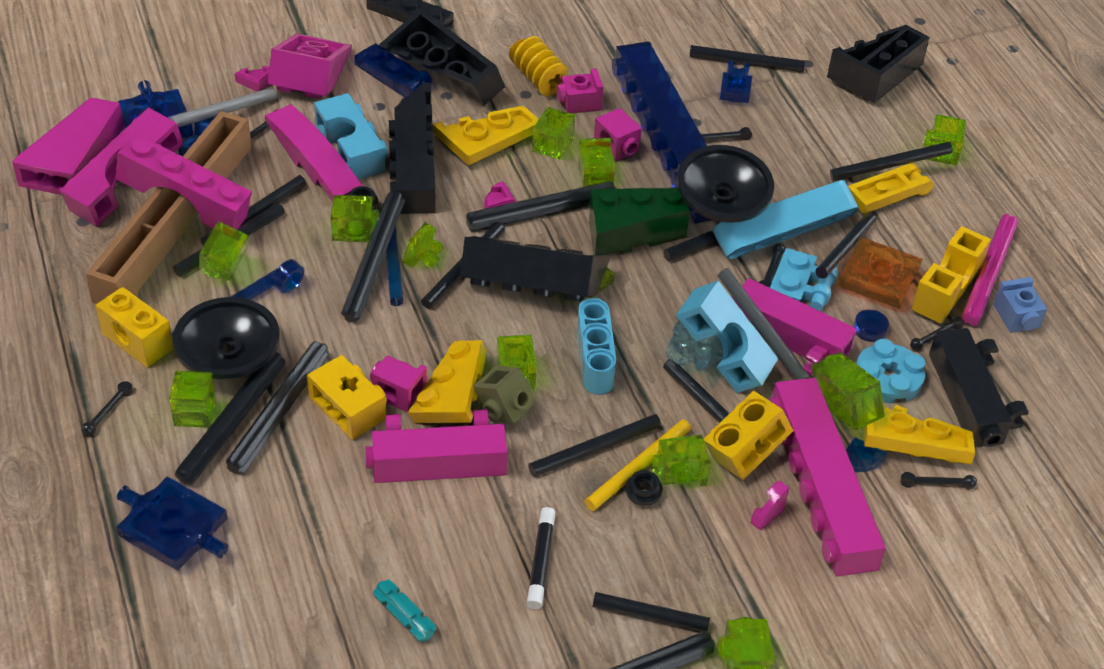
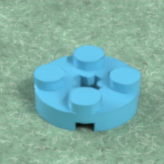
M879 339L873 346L867 347L860 353L854 373L855 377L857 376L860 381L859 387L865 394L876 397L877 401L894 403L895 399L906 398V402L914 399L920 393L925 380L924 367L926 363L925 359L919 354H914L905 347L893 344L890 340ZM885 370L895 372L892 373L890 376L884 374Z

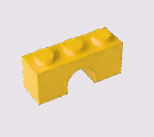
M961 226L949 241L940 265L933 263L919 281L911 310L942 324L982 268L991 239Z

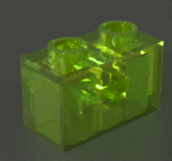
M843 353L829 355L824 360L811 365L813 378L816 377L829 410L853 430H858L885 417L880 381Z

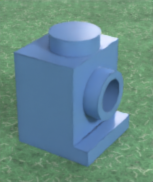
M1032 277L1002 281L1000 283L993 305L1010 333L1040 328L1047 308L1032 286L1034 283Z

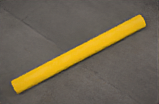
M681 419L584 500L586 507L591 511L599 508L624 487L634 473L644 470L691 430L689 422Z

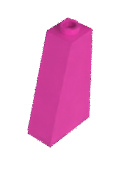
M90 97L24 150L12 162L18 186L61 195L60 189L78 174L91 159L95 158L124 128L120 103Z

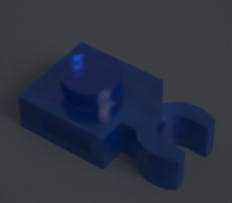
M730 60L727 72H723L719 99L749 103L752 76L749 75L750 64L745 62L744 68L738 69L733 66L734 61Z

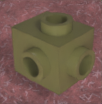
M496 365L473 386L482 403V410L488 411V418L491 421L509 424L517 423L537 403L530 390L531 387L528 380L523 376L520 368Z

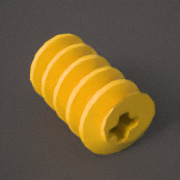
M532 36L527 39H520L510 47L509 59L521 70L525 77L543 96L550 97L557 92V85L561 84L562 76L568 75L567 66L556 57L552 50H549V47L543 43L540 37Z

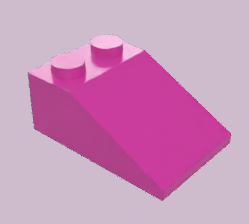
M296 33L271 49L267 84L276 85V89L279 91L294 92V90L304 91L308 97L323 98V96H326L334 89L350 55L352 45Z

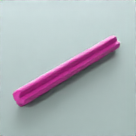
M1009 213L1004 214L999 221L984 263L962 314L964 323L976 326L983 315L1018 224L1016 216L1011 217Z

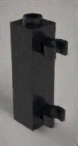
M969 328L936 331L929 356L961 428L973 432L975 447H994L1004 444L1009 429L1023 427L1024 422L1021 416L1028 415L1029 411L1024 401H1014L1006 406L1002 401L986 367L993 365L995 362L991 353L999 351L995 340L985 339L976 344Z

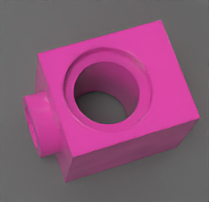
M618 108L595 118L593 142L616 162L639 152L642 128L621 108Z

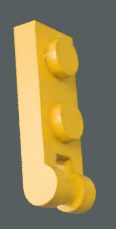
M909 163L851 184L848 188L859 210L866 214L917 194L925 196L933 189L934 183L928 176H922L920 174L921 170L914 163Z

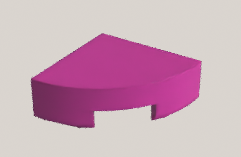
M262 66V69L248 71V67L235 73V81L254 91H261L269 85L267 84L269 67Z
M504 181L491 187V191L484 199V209L516 202Z
M780 480L776 481L766 492L770 499L762 508H755L750 523L757 529L762 530L783 512L789 487Z

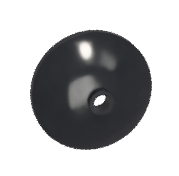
M710 145L693 151L682 161L677 175V187L684 202L698 214L715 221L735 223L753 219L767 209L774 194V179L767 165L751 152L730 145Z
M222 297L202 302L187 311L174 328L172 342L177 359L189 371L211 379H233L259 370L272 359L279 346L280 331L276 318L263 305L245 298Z

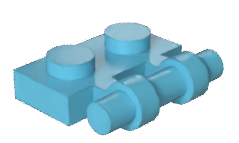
M786 248L770 288L799 302L802 300L810 302V307L821 311L823 306L830 300L832 294L830 288L837 281L839 264L826 278L821 279L815 273L818 267L815 266L816 256ZM809 281L818 283L815 286L808 285Z

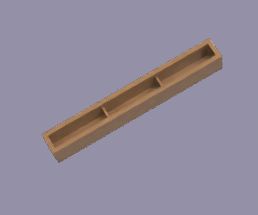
M220 111L183 157L228 179L252 148L249 119ZM157 187L87 271L86 277L92 303H99L122 286L134 295L138 293L198 217V211L186 197L166 187Z

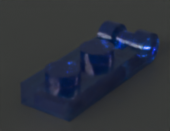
M377 43L354 55V63L357 67L404 98L408 97L424 83H431L432 85V78L428 72L424 70L419 72L395 55L380 49Z

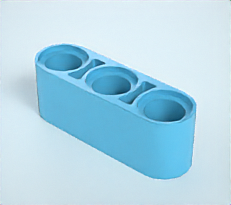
M589 298L580 303L578 311L577 338L584 388L588 392L602 395L610 392L614 386L616 367L615 346L608 304L598 298Z

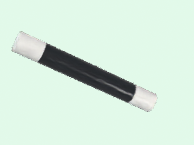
M550 507L542 508L540 513L527 598V607L534 610L540 609L543 603L556 514L555 510Z

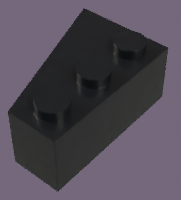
M903 25L877 34L874 40L865 42L863 39L856 41L854 47L845 50L841 47L832 50L827 78L855 92L864 99L876 103L923 65L930 37L908 25Z

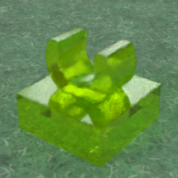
M425 222L409 239L402 259L404 264L413 268L421 260L425 265L433 267L439 261L440 257L437 254L444 246L439 241L433 239L436 231L435 227Z

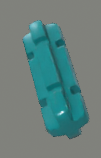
M391 580L380 581L373 591L374 597L382 605L387 604L386 609L406 629L411 628L409 632L418 642L422 643L430 640L436 631V625L427 616L423 618L424 613L403 592L399 594L400 589Z

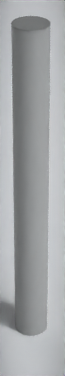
M268 88L168 118L176 122L178 127L216 117L220 111L230 113L274 100L277 94L274 88Z

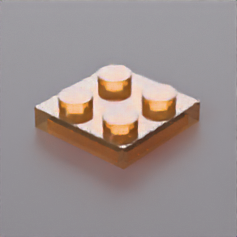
M861 237L839 277L837 286L900 309L920 269L922 258Z

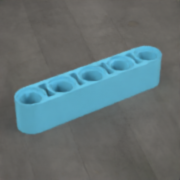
M840 180L772 203L764 212L753 219L735 223L721 222L712 231L726 258L733 259L844 220L856 213L859 207L846 182Z

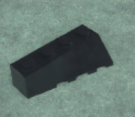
M422 8L416 11L378 45L380 49L448 77L483 106L505 88L498 68L493 62Z
M424 83L394 107L395 120H388L389 139L395 138V140H389V159H396V161H389L390 180H396V182H390V191L402 193V197L405 199L400 214L436 213L431 83Z
M470 236L464 239L460 277L471 278L470 284L489 287L490 281L502 283L501 289L521 292L522 287L534 288L533 294L539 296L553 297V292L566 293V300L582 302L586 297L597 295L610 261V255L602 253L584 255L580 250H551L549 246L520 245L519 242Z

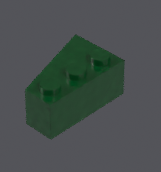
M678 188L591 189L589 225L593 255L598 253L609 254L616 251L626 254L632 252V247L648 243L652 247L686 238L691 209L682 199Z

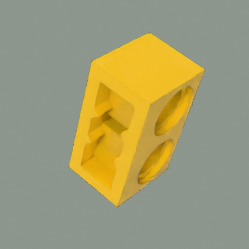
M752 391L730 414L711 430L703 441L717 463L744 480L793 432V429L782 408L757 392Z

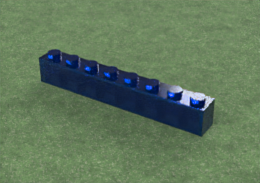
M650 41L616 46V57L612 59L613 74L619 77L622 91L628 95L633 112L638 114L642 130L648 133L653 151H657L659 154L661 166L664 171L668 172L672 187L678 188L677 175L682 161L693 151L707 145ZM693 209L690 210V216L694 224L713 221L698 214Z

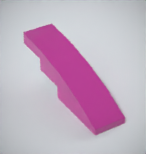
M292 104L265 115V121L296 167L302 165L315 185L321 184L333 204L346 199L353 188L363 186L326 137Z

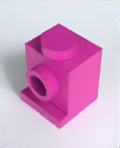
M597 68L591 69L590 74L562 76L561 84L557 85V98L559 102H563L567 114L602 110L604 87Z
M387 355L382 361H378L373 366L370 380L373 385L377 384L383 389L388 404L408 413L418 394L427 383V367L420 365L416 369L407 362L399 361Z

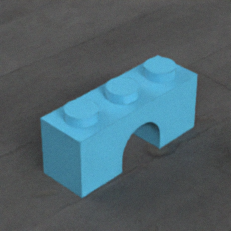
M349 93L314 102L317 129L330 143L338 141V153L358 180L386 171L385 158H388L386 143L384 140H379L372 122H367L360 104H355Z
M719 280L694 289L676 314L677 318L696 341L714 335L718 336L723 347V357L717 369L736 393L763 385L776 364L778 357Z

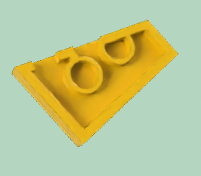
M518 106L489 112L486 118L471 120L470 116L459 118V123L444 126L443 121L432 123L433 134L469 166L542 131V121L525 106Z
M459 340L452 343L408 411L413 423L472 422L471 403L477 400V394L473 386L482 377L487 349L482 340Z
M865 394L862 404L864 446L880 451L889 450L907 453L915 457L925 456L942 459L950 463L972 464L975 456L972 431L932 417L926 418L924 421L907 414V408L895 405L892 410L876 404V397Z

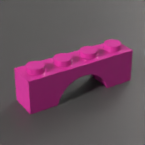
M148 107L60 189L69 211L98 227L119 206L114 195V187L117 182L115 175L118 152L135 133L172 152H176L184 144L177 123Z
M137 133L118 152L116 180L142 193H145L152 187H166L180 193L194 205L202 223L229 237L233 236L246 219L252 191Z

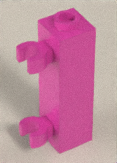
M748 278L742 287L791 351L805 357V360L808 361L803 367L805 371L813 377L818 374L822 366L837 372L852 351L857 328ZM730 295L732 299L735 301V303L738 305V307L742 310V308L739 306V304L736 302L733 296Z
M473 410V426L401 430L400 414L386 415V430L372 431L373 446L365 447L366 469L374 468V483L507 475L504 424L489 425L487 410Z

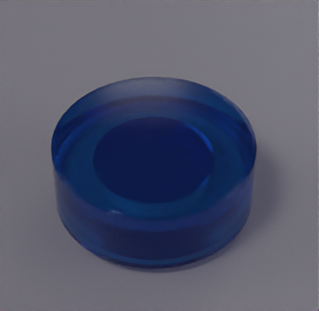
M294 259L283 262L272 276V285L281 293L292 291L301 283L305 272L304 267Z
M868 309L856 315L853 327L857 328L856 335L859 338L869 342H876L886 336L889 321L881 312Z

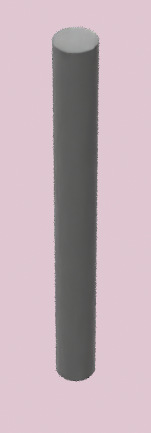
M729 268L722 270L717 275L793 378L795 380L809 378L808 373Z

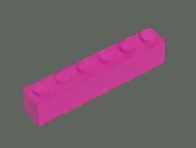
M816 377L775 382L773 396L768 400L783 409L793 429V432L781 445H786L789 453L790 470L793 474H797L800 482L799 491L801 499L804 503L807 502L810 508L812 528L814 532H819L824 560L827 563H831L835 577L878 571L886 547Z

